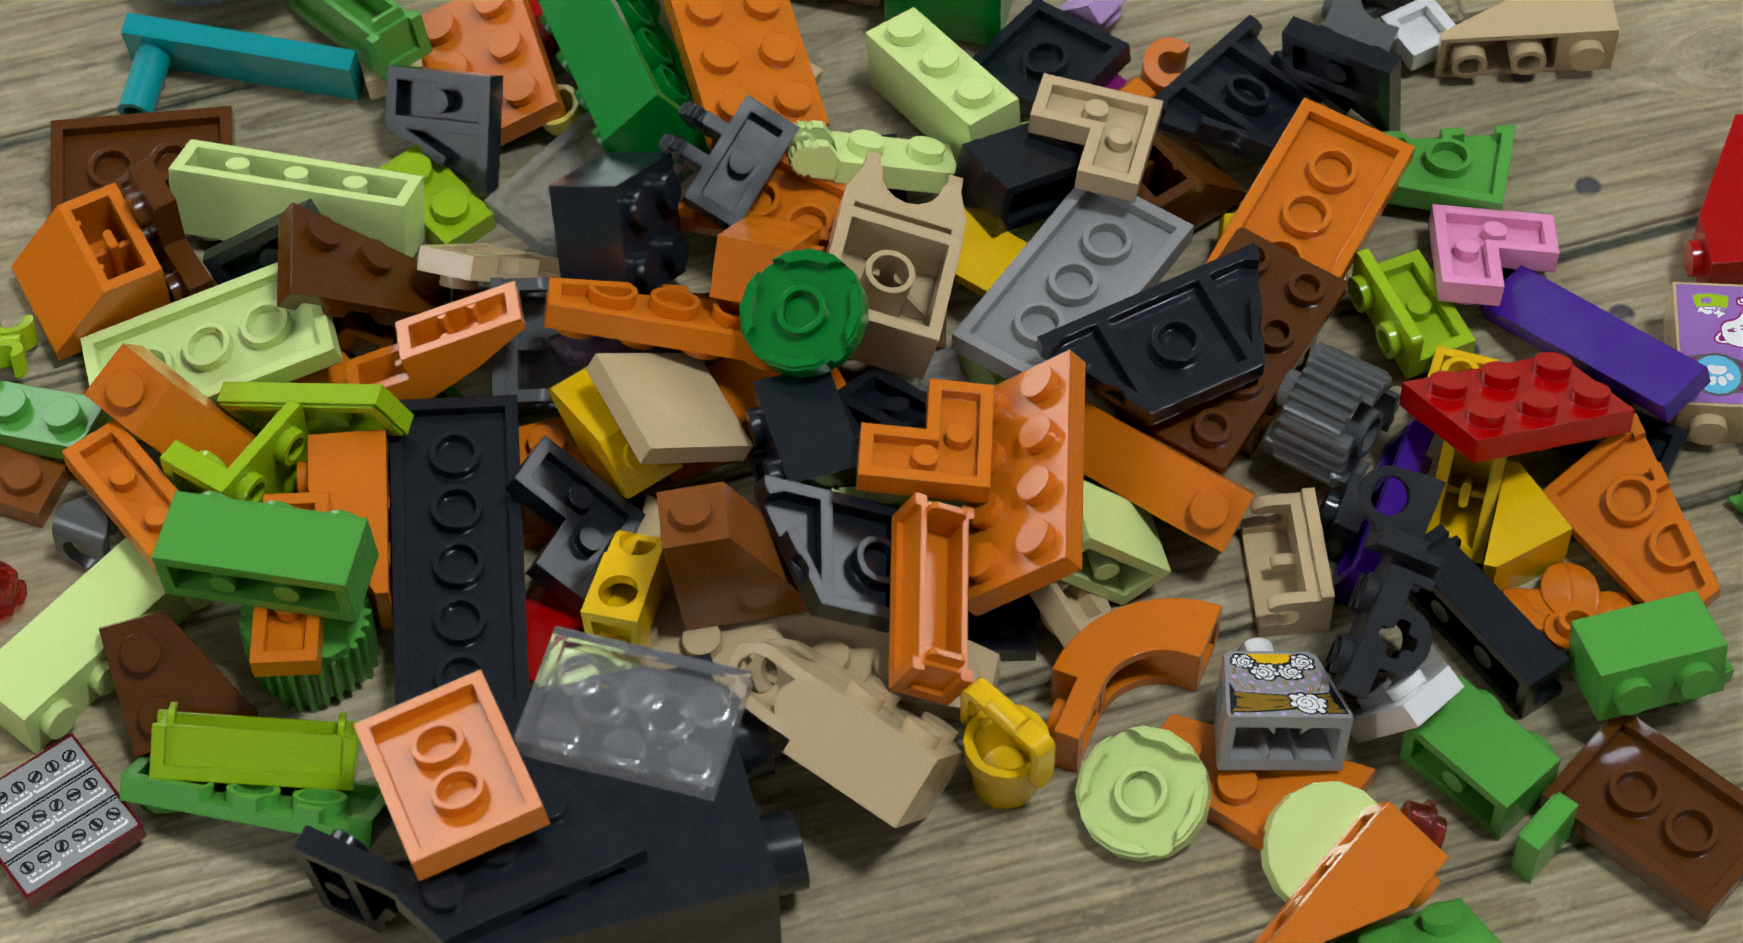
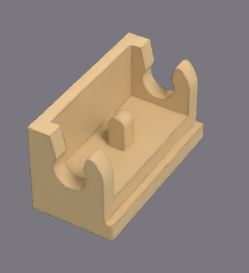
M1303 488L1298 493L1264 495L1252 499L1250 503L1251 513L1258 516L1241 519L1240 535L1258 637L1329 631L1335 594L1315 488ZM1266 513H1275L1270 516H1259Z

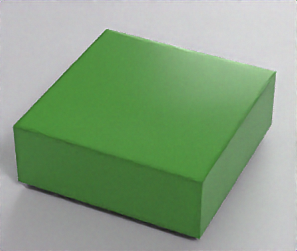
M1558 792L1557 795L1553 794L1518 834L1511 861V870L1531 883L1570 838L1579 805L1561 792Z

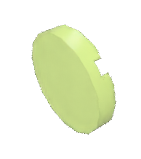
M1145 725L1128 728V731L1121 732L1114 737L1110 735L1098 743L1081 766L1075 790L1081 819L1092 838L1119 858L1143 863L1169 858L1191 844L1207 821L1212 800L1208 770L1192 746L1169 730Z
M1340 781L1314 782L1285 795L1267 816L1263 832H1266L1263 838L1264 849H1261L1262 868L1273 891L1287 902L1364 809L1378 803L1365 791Z

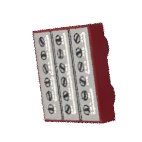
M73 733L0 777V869L30 910L147 837L143 824L127 803L120 800V794Z

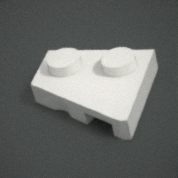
M1431 647L1429 655L1420 666L1411 671L1399 673L1392 680L1388 676L1382 677L1373 683L1367 699L1355 698L1360 707L1353 713L1354 719L1350 735L1359 744L1417 728L1463 689L1464 686L1444 659Z

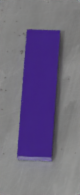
M1523 265L1504 281V291L1500 306L1480 304L1483 318L1543 352H1554L1568 357L1574 366L1595 381L1607 385L1613 392L1666 422L1670 421L1711 382L1708 368L1705 365Z

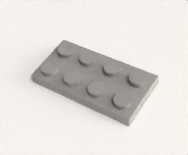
M1073 188L952 333L951 350L1005 379L1014 377L1037 364L1047 361L1037 351V336L1157 285L1192 242L1194 225L1138 196L1136 201L1133 202Z

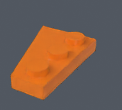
M1637 413L1634 414L1630 433L1606 437L1542 490L1573 528L1571 535L1638 604L1695 590L1706 608L1720 598L1721 588L1689 521L1685 520L1672 493L1661 463H1658L1646 439V432Z
M1171 714L1160 728L1171 731L1189 743L1208 770L1212 800L1207 819L1260 852L1261 849H1264L1263 838L1266 831L1263 832L1267 816L1285 795L1314 782L1337 781L1366 792L1373 784L1376 768L1344 760L1342 771L1218 770L1215 754L1214 725Z

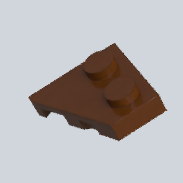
M164 609L99 627L135 757L151 752L152 725L157 723L158 710L168 709L171 702H178V712L259 717L254 706L245 699Z

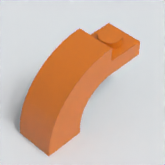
M1187 598L1151 599L1117 608L1083 628L1067 644L1052 668L1050 703L1053 704L1046 725L1056 746L1054 765L1077 773L1103 712L1116 698L1125 692L1141 686L1154 684L1173 685L1197 692L1218 641L1222 606Z

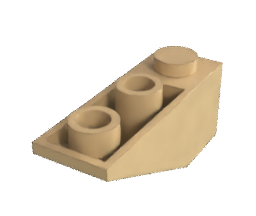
M1505 0L1440 33L1434 76L1435 78H1472L1484 75H1529L1537 72L1573 70L1585 72L1594 69H1609L1612 66L1619 34V25L1613 0Z

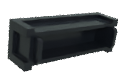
M1442 524L1427 532L1423 540L1430 542L1426 552L1443 558L1445 561L1442 568L1437 572L1433 591H1427L1422 588L1416 593L1410 591L1407 599L1522 720L1562 693L1563 686L1559 683L1561 672L1569 666V652L1564 647L1557 650L1462 551L1460 548L1461 539L1457 535L1450 538L1448 530Z

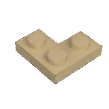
M1044 73L1030 113L1028 132L1085 145L1078 166L1074 188L1135 202L1159 125L1163 101Z

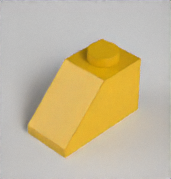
M587 367L547 389L591 471L626 499L635 496L683 467L682 463L640 464L586 370Z

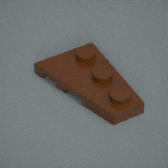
M293 202L279 216L277 307L296 310L302 303L321 306L324 315L344 318L349 311L369 314L377 324L395 326L396 321L451 302L450 288L439 285L440 275L417 270V259L399 252L377 239L369 238L334 222L325 215L317 214Z

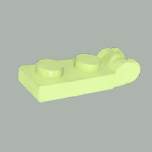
M805 119L804 121L797 120L794 124L800 128L787 147L789 165L792 171L797 172V175L801 174L803 177L810 175L811 178L834 180L835 183L848 184L861 169L868 150L881 154L880 163L883 168V181L889 189L940 194L942 188L947 184L949 174L954 176L956 169L950 144L942 143L937 139L927 136H915L911 139L883 137L874 131L864 129L854 130L851 133L831 132L823 121L811 120L810 122H806Z

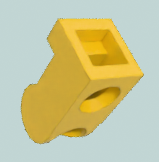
M618 530L610 543L608 551L603 554L580 611L586 639L602 640L605 644L611 643L622 652L626 659L645 662L652 643L650 629L661 597L666 592L670 583L671 576L660 537Z

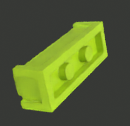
M171 702L168 709L158 710L157 723L152 725L149 779L354 791L358 769L359 737L353 724L359 721H347V713L340 712L338 722L178 712V702Z

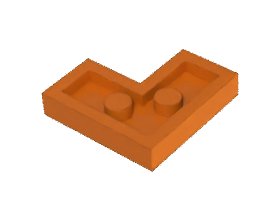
M930 378L926 399L925 429L862 422L858 446L856 490L912 496L917 492L927 495V498L987 504L991 481L994 385Z

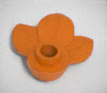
M1566 561L1552 564L1546 569L1541 577L1540 588H1506L1503 591L1505 596L1557 650L1564 647L1568 652L1572 620L1634 606L1628 593L1619 591L1600 592L1596 578L1588 569Z

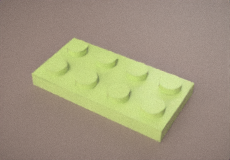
M278 262L80 338L89 386L122 343L141 345L220 408L222 407L217 402L223 381L288 383L343 362L333 317L324 315L321 306L302 303L296 310L277 307ZM126 429L136 441L140 440V438Z

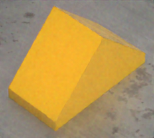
M1444 441L1435 478L1446 482L1426 533L1442 524L1448 530L1450 538L1457 535L1461 539L1460 548L1474 563L1482 564L1508 457L1472 463Z
M1506 461L1482 570L1502 592L1506 588H1518L1543 575L1552 564L1565 561L1573 529L1520 462Z

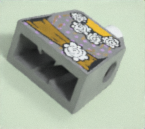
M1264 638L1249 639L1242 643L1237 651H1229L1223 655L1213 707L1215 754L1218 770L1342 771L1354 717L1316 655L1309 652L1275 651L1273 644Z

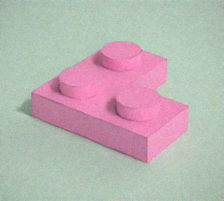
M1432 204L1428 229L1438 301L1455 302L1462 305L1500 306L1504 291L1502 268H1510L1516 271L1523 265L1534 271L1555 272L1560 252L1553 215Z

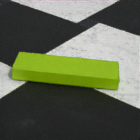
M223 381L217 399L220 406L250 432H261L290 399L303 406L308 434L386 429L387 436L408 435L414 414L382 384Z

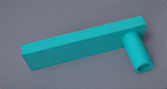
M128 12L120 32L132 60L117 108L121 115L155 112L168 69L357 101L360 99L365 82L356 50Z

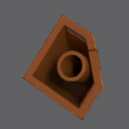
M717 482L656 492L662 548L686 631L808 612L762 512L727 484Z

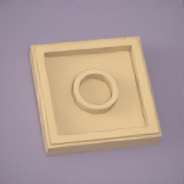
M595 353L586 368L640 464L744 461L754 446L703 360L692 358L685 353Z

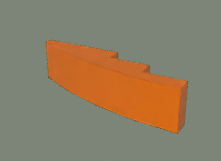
M515 281L396 321L398 343L345 361L347 382L342 384H382L398 400L434 398L479 368L526 328L520 294Z

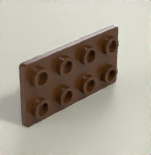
M1238 228L1218 258L1252 243H1255L1259 249V292L1262 296L1261 331L1264 337L1265 353L1263 377L1152 426L1146 425L1117 405L1115 408V417L1219 474L1227 472L1238 454L1248 459L1251 458L1283 410L1282 406L1276 404L1275 399L1285 375L1291 369L1302 373L1308 357L1315 347L1318 333L1344 296L1347 288L1345 280L1245 228Z

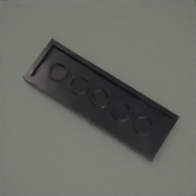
M517 395L399 400L414 414L408 435L390 436L395 706L480 669L496 703L529 696L522 503L504 489L520 467Z

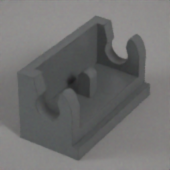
M490 278V289L515 281L520 294L526 328L492 356V396L517 395L518 413L559 412L547 389L567 378L566 336L558 333L556 329L544 328L545 300L550 278Z

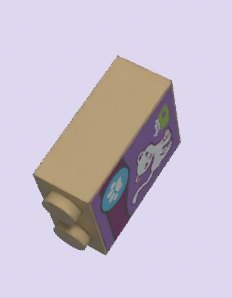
M1672 282L1663 317L1664 343L1705 365L1708 368L1711 382L1683 407L1669 423L1689 430L1686 441L1696 444H1743V285Z

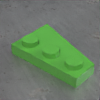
M1497 125L1494 127L1493 135L1465 136L1463 127L1440 128L1438 138L1410 139L1402 131H1383V133L1415 146L1412 162L1388 204L1431 210L1432 204L1502 211L1516 125Z

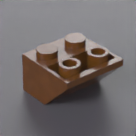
M1157 129L1137 196L1194 225V231L1242 202L1246 196V191L1195 141Z

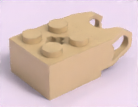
M868 150L861 169L846 185L826 248V253L835 255L848 268L854 271L868 296L869 322L862 343L849 359L923 380L940 339L964 240L963 235L967 219L961 195L963 178L949 174L947 184L942 188L939 196L931 202L923 204L906 203L896 198L887 189L883 181V168L880 163L881 154Z
M764 639L763 642H741L737 645L722 670L732 696L761 721L790 740L783 751L784 754L894 828L927 818L964 759L963 746L954 741L958 732L947 722L929 712H923L919 718L899 704L902 694L888 690L887 682L873 675H868L864 681L800 641L794 639ZM752 654L756 655L747 669L758 693L748 690L740 678L742 663ZM767 659H770L777 667V680L774 686L768 681L765 674Z

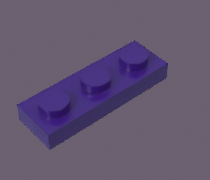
M1413 419L1384 444L1375 469L1383 466H1398L1427 475L1432 465V459L1426 456L1435 433L1421 422ZM1393 477L1378 479L1371 496L1374 508L1384 515L1399 513L1407 501L1404 485ZM1365 517L1358 534L1346 552L1339 557L1331 577L1335 600L1346 606L1349 604L1360 575L1362 573L1368 575L1370 571L1374 572L1382 557V554L1363 547L1372 526Z

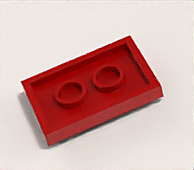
M1542 352L1536 354L1534 358L1509 363L1488 362L1482 368L1460 372H1434L1427 378L1402 382L1399 405L1472 463L1630 433L1635 409L1611 393V389L1607 385L1589 377L1574 366L1568 357L1554 352Z

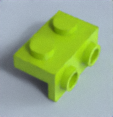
M1368 248L1356 252L1352 277L1348 278L1347 281L1350 299L1358 312H1366L1375 327L1377 342L1382 353L1387 359L1394 358L1406 379L1430 371L1437 345L1474 354L1476 339L1454 304L1447 301H1438L1435 275L1419 249L1377 263Z

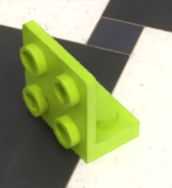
M290 399L229 468L212 452L207 450L197 452L175 440L160 457L163 473L178 491L201 494L206 491L222 493L231 499L263 503L264 494L298 493L297 462L308 461L309 434L303 406Z

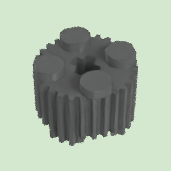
M1322 342L1317 343L1310 353L1302 373L1291 369L1285 375L1275 399L1276 404L1282 406L1284 412L1269 430L1262 451L1276 461L1334 488L1337 485L1343 487L1352 472L1365 476L1371 463L1361 458L1369 452L1380 430L1388 432L1395 420L1394 414L1399 407L1397 403L1400 400V394L1390 390L1393 383H1391L1392 378L1388 375L1389 372Z

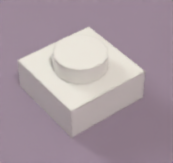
M1416 0L1380 17L1381 22L1399 27L1395 52L1411 71L1436 60L1440 33L1456 25L1435 0Z

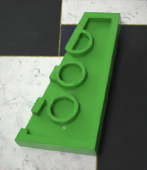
M139 757L121 773L120 800L141 804L142 810L151 813L166 814L180 811L216 820L233 821L300 834L306 825L328 835L333 830H341L358 839L366 847H371L392 821L389 809L376 782L356 780L354 791L149 779L150 758Z

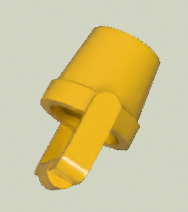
M978 677L960 695V722L966 726L963 738L965 762L970 769L974 791L981 801L993 808L1004 810L1018 808L1029 802L1037 789L1044 787L1052 778L1055 763V742L1049 734L1048 726L1036 712L1024 705L1015 704L985 678Z

